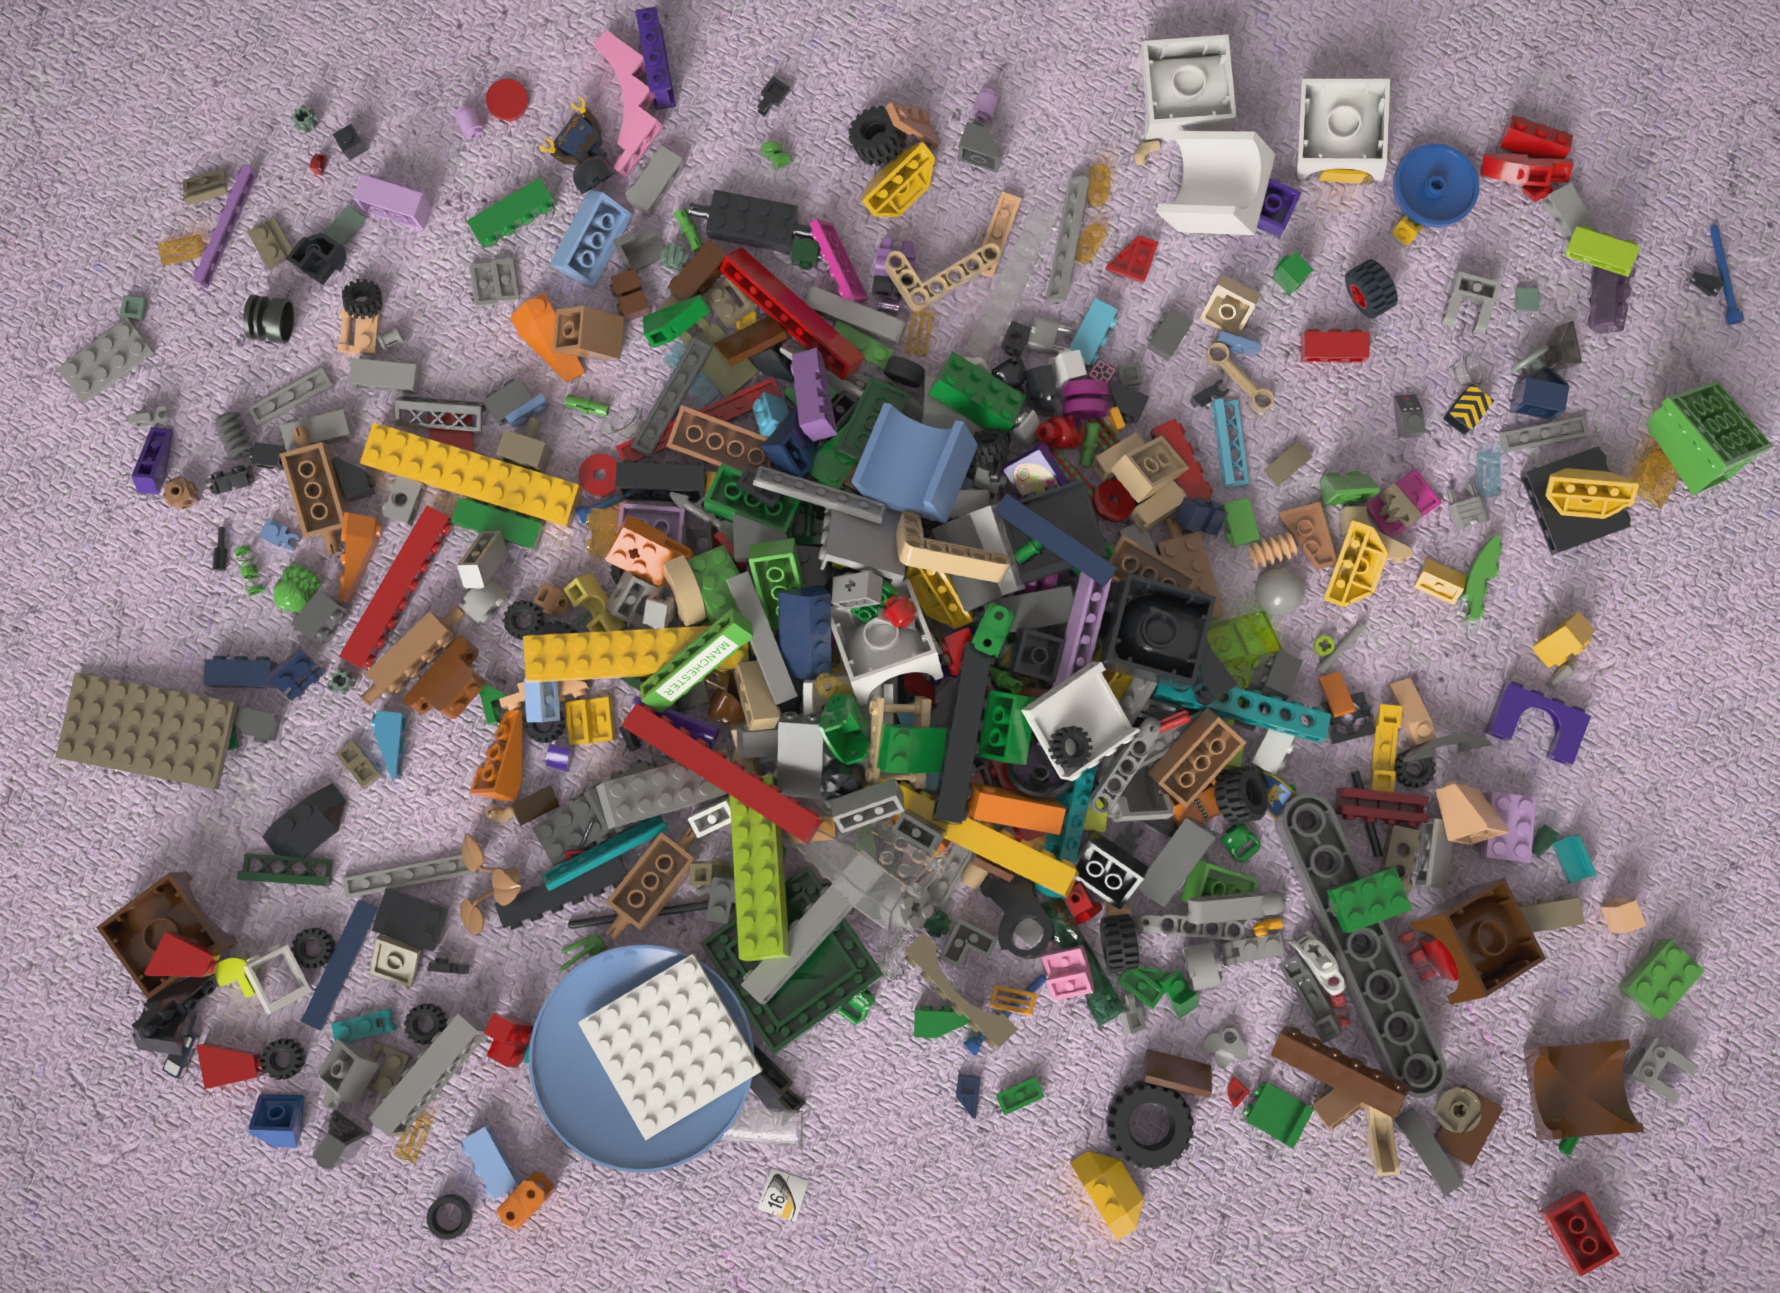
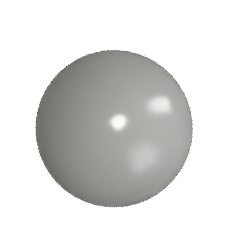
M1283 567L1272 568L1263 573L1258 579L1255 588L1256 600L1260 607L1267 613L1276 616H1284L1294 612L1301 605L1305 594L1304 584L1298 574Z

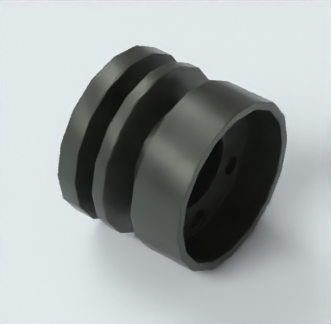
M250 295L246 301L243 313V329L246 338L249 340L258 339L259 341H264L268 338L272 343H288L294 326V307L292 301L274 297L270 301V298L267 296Z

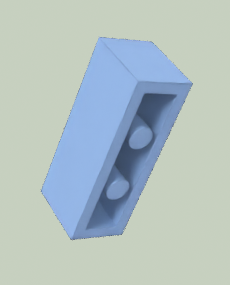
M490 1124L461 1140L465 1155L467 1157L470 1156L474 1163L472 1166L476 1175L481 1176L485 1182L483 1187L488 1196L492 1195L493 1199H496L521 1183Z

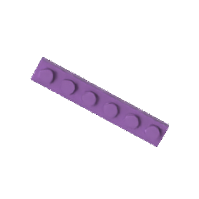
M243 164L242 169L237 172L235 185L228 192L227 203L219 213V221L216 228H213L211 231L210 242L202 252L200 265L194 270L193 281L205 289H208L258 175L247 165Z

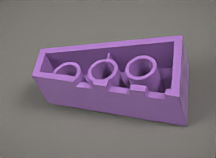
M817 348L793 354L790 366L795 381L794 388L799 426L802 428L804 435H808L812 441L838 435L823 356Z

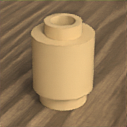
M970 860L961 874L963 877L960 881L975 890L977 886L980 887L989 872L971 864Z

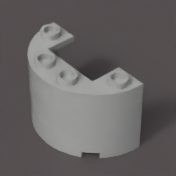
M1122 743L1113 758L1103 756L1099 759V761H1102V764L1100 766L1101 770H1098V783L1125 744ZM1154 762L1136 771L1112 809L1106 813L1109 818H1113L1114 822L1168 819L1173 816L1174 806L1170 802L1169 795L1164 794L1162 797L1158 792V783L1148 774ZM1112 778L1108 783L1111 790H1114L1118 785L1115 778ZM1101 797V801L1105 805V799Z

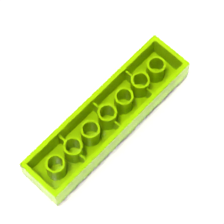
M773 775L761 776L764 778L762 783L770 786L772 783L777 786V778ZM730 796L739 959L755 961L790 957L781 827Z

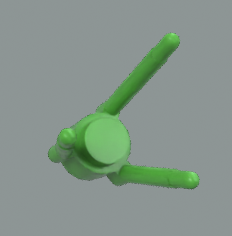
M597 933L593 936L589 934L586 938L561 950L562 953H565L585 944L583 946L585 949L558 969L559 972L571 966L587 953L592 956L604 952L603 950L607 946Z

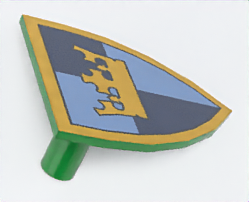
M1257 770L1261 774L1268 791L1269 803H1267V811L1276 820V815L1282 805L1298 795L1295 792L1296 788L1293 784L1289 785L1273 773Z

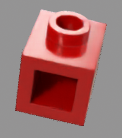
M1075 881L1068 898H1064L1073 917L1095 905L1087 887L1080 882L1077 883V881Z

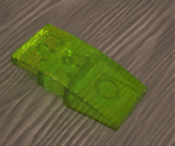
M1265 611L1250 613L1209 625L1206 642L1226 668L1239 666L1243 662L1257 660L1264 655L1275 654L1278 650H1283Z

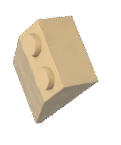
M1160 436L1126 453L1114 465L1111 471L1129 491L1130 495L1139 503L1151 497L1182 475L1189 467L1165 438Z

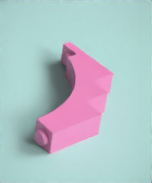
M605 30L597 38L594 48L608 60L621 86L624 113L617 144L625 151L617 157L613 167L627 178L664 126L646 112L656 97L654 92L651 93L649 87L640 81L646 72L643 56L608 30Z

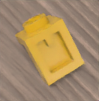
M1405 215L1392 231V235L1408 246L1424 226Z

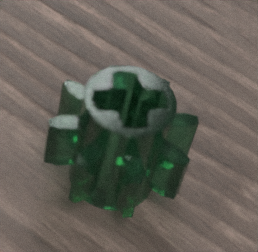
M934 910L933 915L926 919L923 928H926V932L930 936L940 938L942 933L944 935L948 934L951 920H949L945 912Z

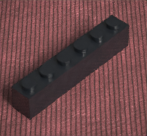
M620 854L551 891H548L544 883L519 893L508 905L502 906L498 902L494 903L503 928L510 927L512 931L524 926L523 921L531 919V922L544 918L543 913L551 910L552 914L564 910L563 905L572 902V905L584 902V897L592 894L593 897L606 893L605 888L613 886L616 889L627 876L628 871Z

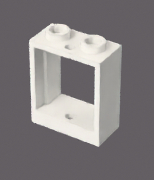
M278 943L267 949L268 954L262 957L257 954L247 959L248 964L243 966L267 1014H271L312 992L288 944L281 946ZM282 954L298 988L270 1002L253 968Z

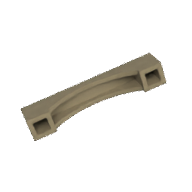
M924 932L921 933L904 950L906 955L904 960L912 968L917 966L921 971L919 975L928 984L932 982L937 987L935 991L943 1000L948 998L953 1003L951 1008L959 1016L963 1014L969 1020L967 1024L975 1032L979 1030L985 1036L983 1040L990 1048L995 1046L999 1049L1018 1028L1003 1013L994 1015L985 1012L965 1000L951 986L943 974L936 955L939 948Z

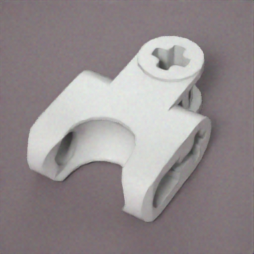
M1307 930L1305 932L1306 936L1297 942L1292 940L1290 944L1296 954L1309 966L1316 979L1331 995H1336L1346 988V983L1338 971L1339 966L1335 958L1316 939L1310 930ZM1331 977H1336L1339 984L1337 986H1330L1328 980Z

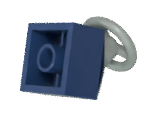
M1547 345L1540 347L1510 369L1511 373H1516L1525 368L1530 376L1513 387L1509 412L1547 420H1553L1565 412L1570 386L1559 374L1546 367L1542 360H1540L1539 357L1549 350Z

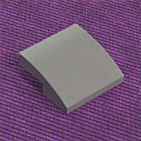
M513 258L491 260V263L469 264L468 268L475 308L500 305L519 300Z

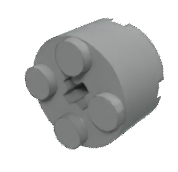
M491 577L485 587L481 589L472 588L463 598L466 603H460L459 607L478 624H488L495 616L492 612L497 607L502 608L509 601L507 597L508 591Z
M894 882L884 892L886 898L885 902L881 903L883 918L889 924L917 929L933 915L934 909L925 885Z
M1213 941L1182 948L1187 976L1194 991L1224 984L1221 962L1219 958L1215 957L1216 950Z

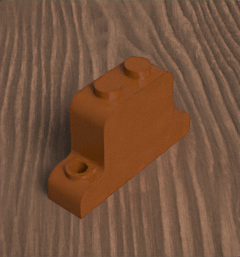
M460 634L403 697L402 701L419 714H425L434 707L449 719L457 718L485 686L484 678L472 668V663L479 653L478 648Z

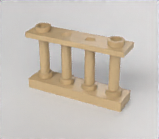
M873 695V701L869 705V712L872 717L869 764L865 771L867 784L873 786L878 784L879 780L895 778L896 780H908L913 787L925 789L926 773H887L877 768L883 713H912L914 715V723L912 725L930 726L931 699L924 696H915L913 704H884V698Z

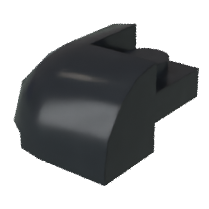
M319 232V234H314L307 238L304 236L286 259L308 277L324 285L335 270L341 272L346 261V251L341 244L328 235Z
M1052 365L1038 366L1026 370V401L1028 407L1039 416L1053 417L1055 405H1052V399H1054L1055 389Z

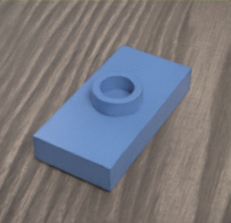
M1220 331L1215 342L1225 344L1232 352L1239 354L1244 352L1254 356L1259 353L1262 345L1260 342L1225 331Z

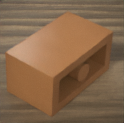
M1331 1087V1092L1327 1095L1321 1094L1313 1101L1312 1108L1314 1109L1313 1112L1331 1132L1362 1109L1365 1103Z

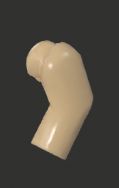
M1159 140L1140 144L1133 154L1135 164H1145V157L1148 153L1160 151Z
M511 804L505 810L489 807L485 812L489 821L502 824L514 816L510 808Z

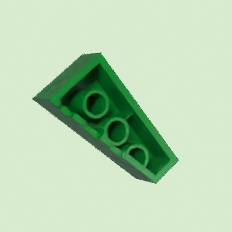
M848 422L837 432L838 435H834L816 453L813 466L808 470L819 484L839 490L845 487L858 465L857 462L834 452Z

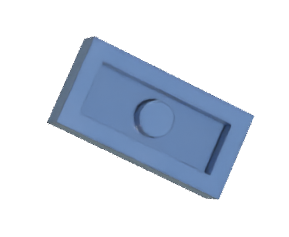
M541 393L505 417L513 428L516 426L521 427L529 421L528 418L531 416H537L545 412L546 407L550 404Z

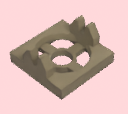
M1396 483L1391 484L1378 495L1385 503L1381 508L1379 516L1389 515L1385 521L1386 524L1399 520L1407 528L1422 517V513Z

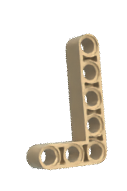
M988 243L924 283L921 282L905 255L900 251H892L888 254L884 268L910 309L921 311L994 266L1000 258L1001 250L998 245ZM985 252H992L994 259H988L985 256ZM890 260H898L900 262V266H892L890 264ZM967 263H974L977 270H970ZM949 274H957L959 281H952ZM901 278H910L912 284H903ZM931 285H939L941 292H934ZM913 296H921L923 298V303H916L913 299Z
M905 511L901 514L895 534L898 557L903 564L1000 583L1004 581L1011 562L1007 555L923 538L920 516L911 511Z

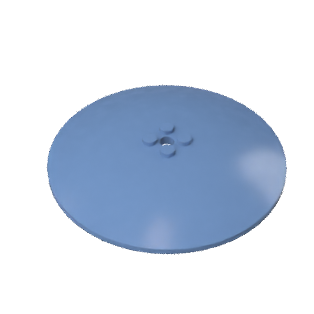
M648 944L629 945L604 951L587 959L565 975L551 991L539 1011L534 1024L529 1049V1072L535 1099L541 1113L556 1135L572 1150L596 1164L619 1171L636 1173L655 1172L682 1165L698 1157L718 1142L732 1126L745 1103L752 1077L645 1141L578 1024L581 1020L687 958L690 954L669 947ZM699 960L754 1055L752 1031L747 1015L740 1005L738 998L727 982L714 969Z

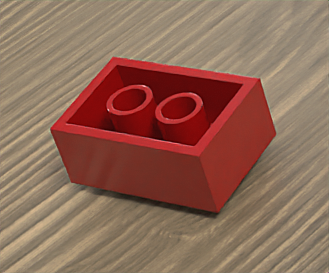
M1577 1189L1539 1210L1569 1267L1577 1275L1583 1276L1620 1255L1586 1193Z

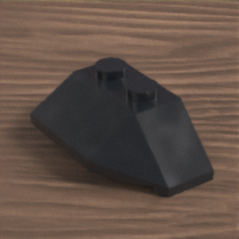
M331 783L307 796L271 824L262 838L274 854L304 858L340 830L346 799L335 784Z

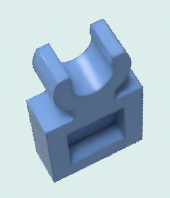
M268 518L259 534V537L278 547L284 543V546L291 551H295L296 548L290 545V541L292 539L301 541L298 535L288 534L290 528L271 518Z

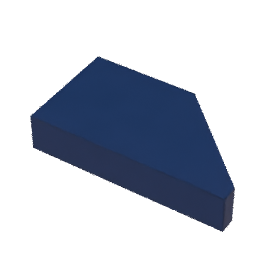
M958 1074L956 1098L970 1116L976 1118L980 1076Z

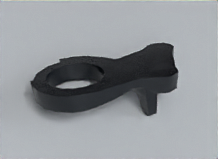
M1021 875L1014 876L1010 882L1002 878L984 879L980 885L982 895L991 898L1004 911L998 930V942L1001 949L1009 950L1013 955L1025 960L1043 956L1054 942L1055 928L1048 914L1037 900L1038 896L1034 891L1033 881ZM1027 918H1035L1043 926L1041 941L1036 947L1029 950L1017 948L1013 940L1016 926Z

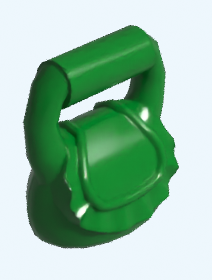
M1245 823L1232 825L1221 836L1223 844L1229 849L1233 859L1238 862L1245 863L1260 850L1259 838L1249 830ZM1250 840L1255 842L1238 856L1237 851L1241 850L1246 843H1249Z
M866 990L848 1003V1005L850 1004L857 1011H860V1017H857L845 1007L839 1009L837 1013L853 1025L859 1024L867 1017L869 1009L874 1005L876 998L869 990Z

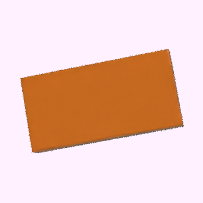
M1340 671L1319 677L1318 682L1334 718L1355 712L1356 708Z

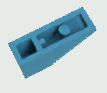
M376 711V716L372 717L374 735L390 777L401 779L407 714Z

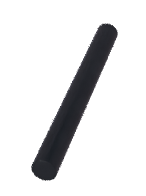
M1359 770L1350 772L1354 787L1364 789ZM1365 822L1374 857L1382 856L1375 825L1371 822Z

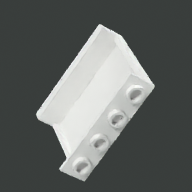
M1090 662L1021 709L1060 779L1072 781L1079 778L1083 770L1096 766L1100 762L1099 759L1116 752V747L1122 743L1126 744L1135 738L1134 735L1140 731L1139 728L1131 726L1102 674L1106 669L1102 662ZM1063 727L1083 728L1082 732L1087 731L1089 734L1086 738H1091L1092 742L1088 743L1089 746H1093V750H1088V752L1092 753L1091 757H1087L1088 762L1083 763L1082 766L1063 768L1061 765L1055 764L1057 759L1052 760L1050 756L1053 755V752L1048 751V748H1052V745H1048L1049 740H1053L1051 735L1056 733L1057 729ZM1068 738L1065 742V749L1070 756L1075 754L1076 746L1074 741Z

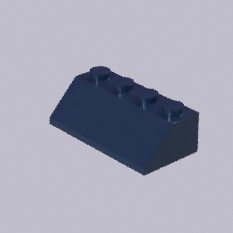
M821 585L779 591V647L789 676L806 680L831 677L830 593Z

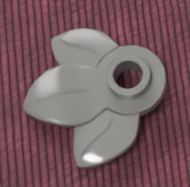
M1224 1025L1218 1033L1210 1034L1205 1039L1202 1047L1203 1052L1214 1053L1215 1062L1220 1069L1228 1066L1233 1058L1245 1061L1247 1056V1047L1240 1040L1239 1030L1233 1025ZM1227 1032H1231L1233 1035L1230 1040L1225 1038Z

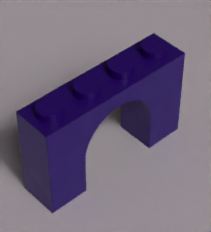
M1511 681V683L1503 684L1484 733L1503 741L1511 740L1521 714L1530 707L1539 708L1551 717L1554 724V736L1546 758L1563 765H1573L1591 715L1586 714L1583 708L1572 706L1571 708L1564 705L1565 702L1560 699L1543 697L1544 693L1540 691L1523 689L1524 686L1520 683Z

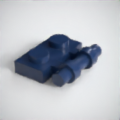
M298 648L270 672L266 678L282 693L290 687L292 690L286 696L289 700L293 701L297 696H302L305 693L304 690L312 683L316 684L320 680L319 677L325 671L320 666L312 671L311 668L316 663L301 648ZM305 674L307 677L297 684L296 681Z

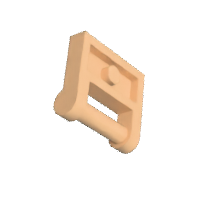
M344 308L340 309L342 322L340 344L337 345V352L377 355L378 338L376 334L379 333L380 313L378 312L376 316L372 314L370 319L368 316H365V319H361V316H358V319H356L354 346L349 345L350 320L354 316H349Z

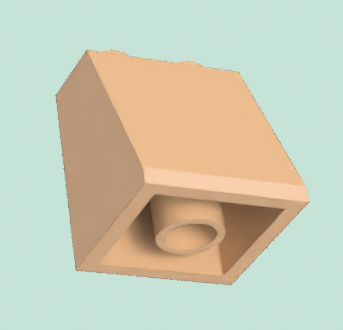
M1448 782L1443 785V788L1436 790L1448 841L1473 845L1510 833L1507 825L1478 788L1469 787L1468 784L1460 785L1457 782Z

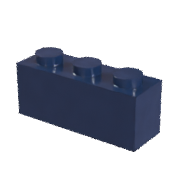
M213 656V659H205L204 686L276 688L268 681L266 676L277 667V662L270 661V657L257 656L256 660H248L247 656H235L234 660H226V656Z

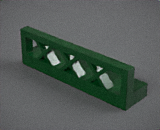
M244 853L243 871H238L237 880L331 886L333 859ZM250 858L258 859L263 867L257 872L249 871ZM275 860H280L285 866L279 873H274L269 867ZM296 862H302L307 868L300 875H296L291 869ZM319 863L327 864L325 877L318 876L313 871V868Z

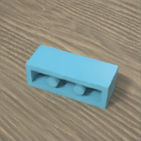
M1096 298L1069 347L1071 351L1080 350L1081 356L1085 361L1086 370H1088L1090 365H1095L1099 354L1096 353L1099 346L1104 348L1109 338L1106 335L1108 329H1113L1119 319L1116 316L1118 309Z

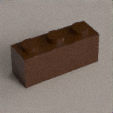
M708 239L706 243L698 248L696 255L685 263L683 270L678 276H674L670 281L668 289L672 295L681 302L700 294L703 297V294L722 275L719 270L728 253Z

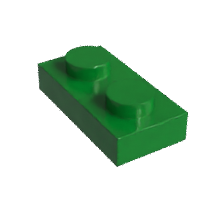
M1036 1076L995 1094L1004 1115L1045 1097Z

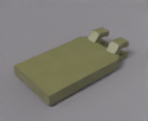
M704 318L695 323L702 331L696 338L713 347L700 371L724 398L737 393L759 374V371L748 359L729 366L720 356L713 344L728 336L717 324L714 325L712 323L709 325ZM687 331L679 336L686 345L684 347L685 350L692 340L691 335Z

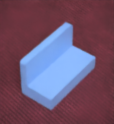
M525 678L524 690L527 722L560 720L558 681L526 683Z

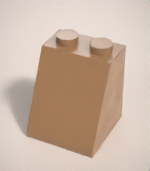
M588 306L556 310L553 352L603 361L619 360L622 351L624 317Z

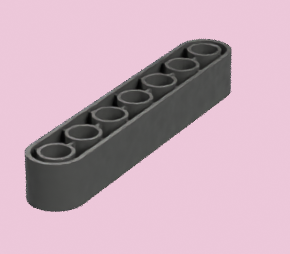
M1299 794L1289 799L1279 809L1276 820L1274 819L1277 834L1329 952L1333 955L1339 966L1338 971L1346 983L1348 995L1382 1072L1385 1076L1393 1080H1400L1409 1087V1096L1415 1098L1430 1097L1436 1094L1446 1081L1447 1066L1384 922L1380 921L1351 933L1342 932L1327 890L1363 877L1331 804L1317 794ZM1302 811L1308 812L1313 819L1311 827L1307 830L1301 829L1297 824V816ZM1320 852L1327 853L1331 860L1329 868L1325 871L1319 870L1315 865V858ZM1358 934H1362L1367 941V946L1361 953H1356L1351 945L1352 939ZM1380 975L1385 981V988L1381 993L1374 994L1370 989V981L1373 977ZM1399 1017L1403 1022V1030L1399 1035L1392 1036L1388 1030L1389 1022L1393 1018ZM1418 1059L1422 1065V1070L1418 1076L1410 1077L1407 1073V1065L1411 1060Z

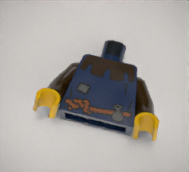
M577 97L580 101L579 107H576L573 102L570 103L571 107L579 110L580 113L576 112L554 142L549 138L543 139L548 143V149L542 145L539 146L542 152L549 151L552 157L564 165H578L577 159L585 154H588L589 157L601 155L606 158L607 152L600 148L603 141L599 123L592 112L585 107V101L581 97Z

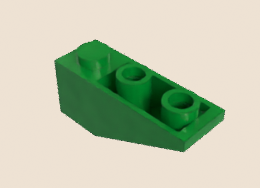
M700 294L643 316V335L653 348L672 342L710 312V307Z
M919 1005V1009H915L914 1037L938 1038L966 1025L969 1020L963 1014L959 1016L951 1006H942L941 1010H934L932 1005Z

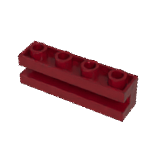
M1342 787L1336 789L1335 814L1342 815L1344 820H1356V817H1361L1363 822L1377 823V819L1385 820L1384 824L1398 825V822H1406L1405 826L1419 827V824L1427 823L1428 814L1423 813L1424 806L1428 805L1429 796Z

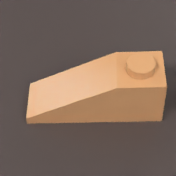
M1411 678L1389 684L1396 706H1403L1401 722L1409 746L1436 739L1437 736L1430 716Z

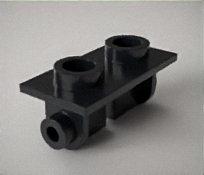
M239 465L231 468L232 471L224 473L223 470L210 474L211 477L206 481V484L212 483L210 491L212 494L216 493L217 495L232 491L231 482L234 483L236 489L251 486V483L255 482L254 476L248 473L252 466L245 468L244 465Z

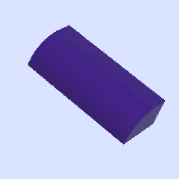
M635 696L631 710L636 703L642 707L645 703L641 701L640 697ZM666 708L662 713L657 710L654 713L659 718L662 715L666 716L674 722L672 724L673 727L677 729L680 726L692 733L690 735L692 739L697 740L699 737L709 744L708 748H714L721 730L720 728Z

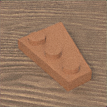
M894 102L885 106L895 127L908 135L915 134L920 142L927 141L929 147L933 150L940 146L930 124V116L924 108Z
M1320 502L1277 514L1315 570L1336 565L1337 558Z

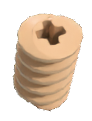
M1285 532L1283 537L1278 534L1275 539L1269 537L1267 542L1261 539L1259 544L1252 542L1250 547L1248 546L1249 558L1255 570L1258 569V562L1263 567H1266V560H1269L1273 565L1275 564V557L1280 562H1283V555L1288 560L1291 559L1292 552L1297 556L1295 541L1289 532Z

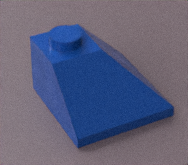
M259 1094L248 1127V1133L273 1147L297 1148L303 1130L304 1095Z

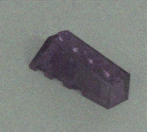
M1594 266L1593 274L1591 275L1592 294L1589 297L1591 309L1588 316V325L1591 330L1599 334L1624 331L1628 304L1625 301L1626 298L1631 296L1632 288L1629 285L1630 278L1635 276V268H1632L1629 277Z

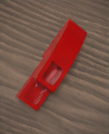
M1484 154L1480 174L1510 183L1549 186L1550 182H1569L1573 161L1572 159L1528 158L1527 154Z

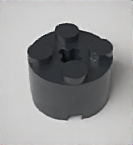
M834 758L823 768L820 794L827 807L832 809L833 799L866 788V769L861 763L860 765L857 763L846 765L837 758Z

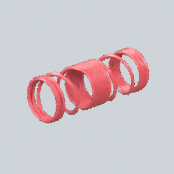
M1411 930L1400 935L1398 941L1402 942L1401 945L1417 941L1405 953L1415 951L1408 955L1412 965L1427 958L1421 966L1415 969L1432 967L1430 971L1419 977L1421 981H1425L1437 973L1433 970V966H1423L1427 963L1428 957L1423 948L1413 949L1419 943V940H1411L1415 937V933Z
M1331 977V978L1328 980V982H1333V981H1338V980L1336 979V977ZM1339 993L1328 996L1332 1008L1347 1009L1342 1013L1336 1014L1337 1018H1347L1338 1020L1340 1026L1350 1025L1349 1017L1338 1016L1349 1010L1346 1007H1339L1347 1004L1346 995Z

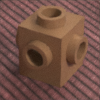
M175 477L169 480L168 484L163 485L165 490L163 496L168 505L183 510L190 508L192 504L200 502L195 484L185 478Z
M541 583L533 603L543 607L542 612L554 617L556 613L564 616L570 607L571 601L564 592V587L557 584L553 587Z

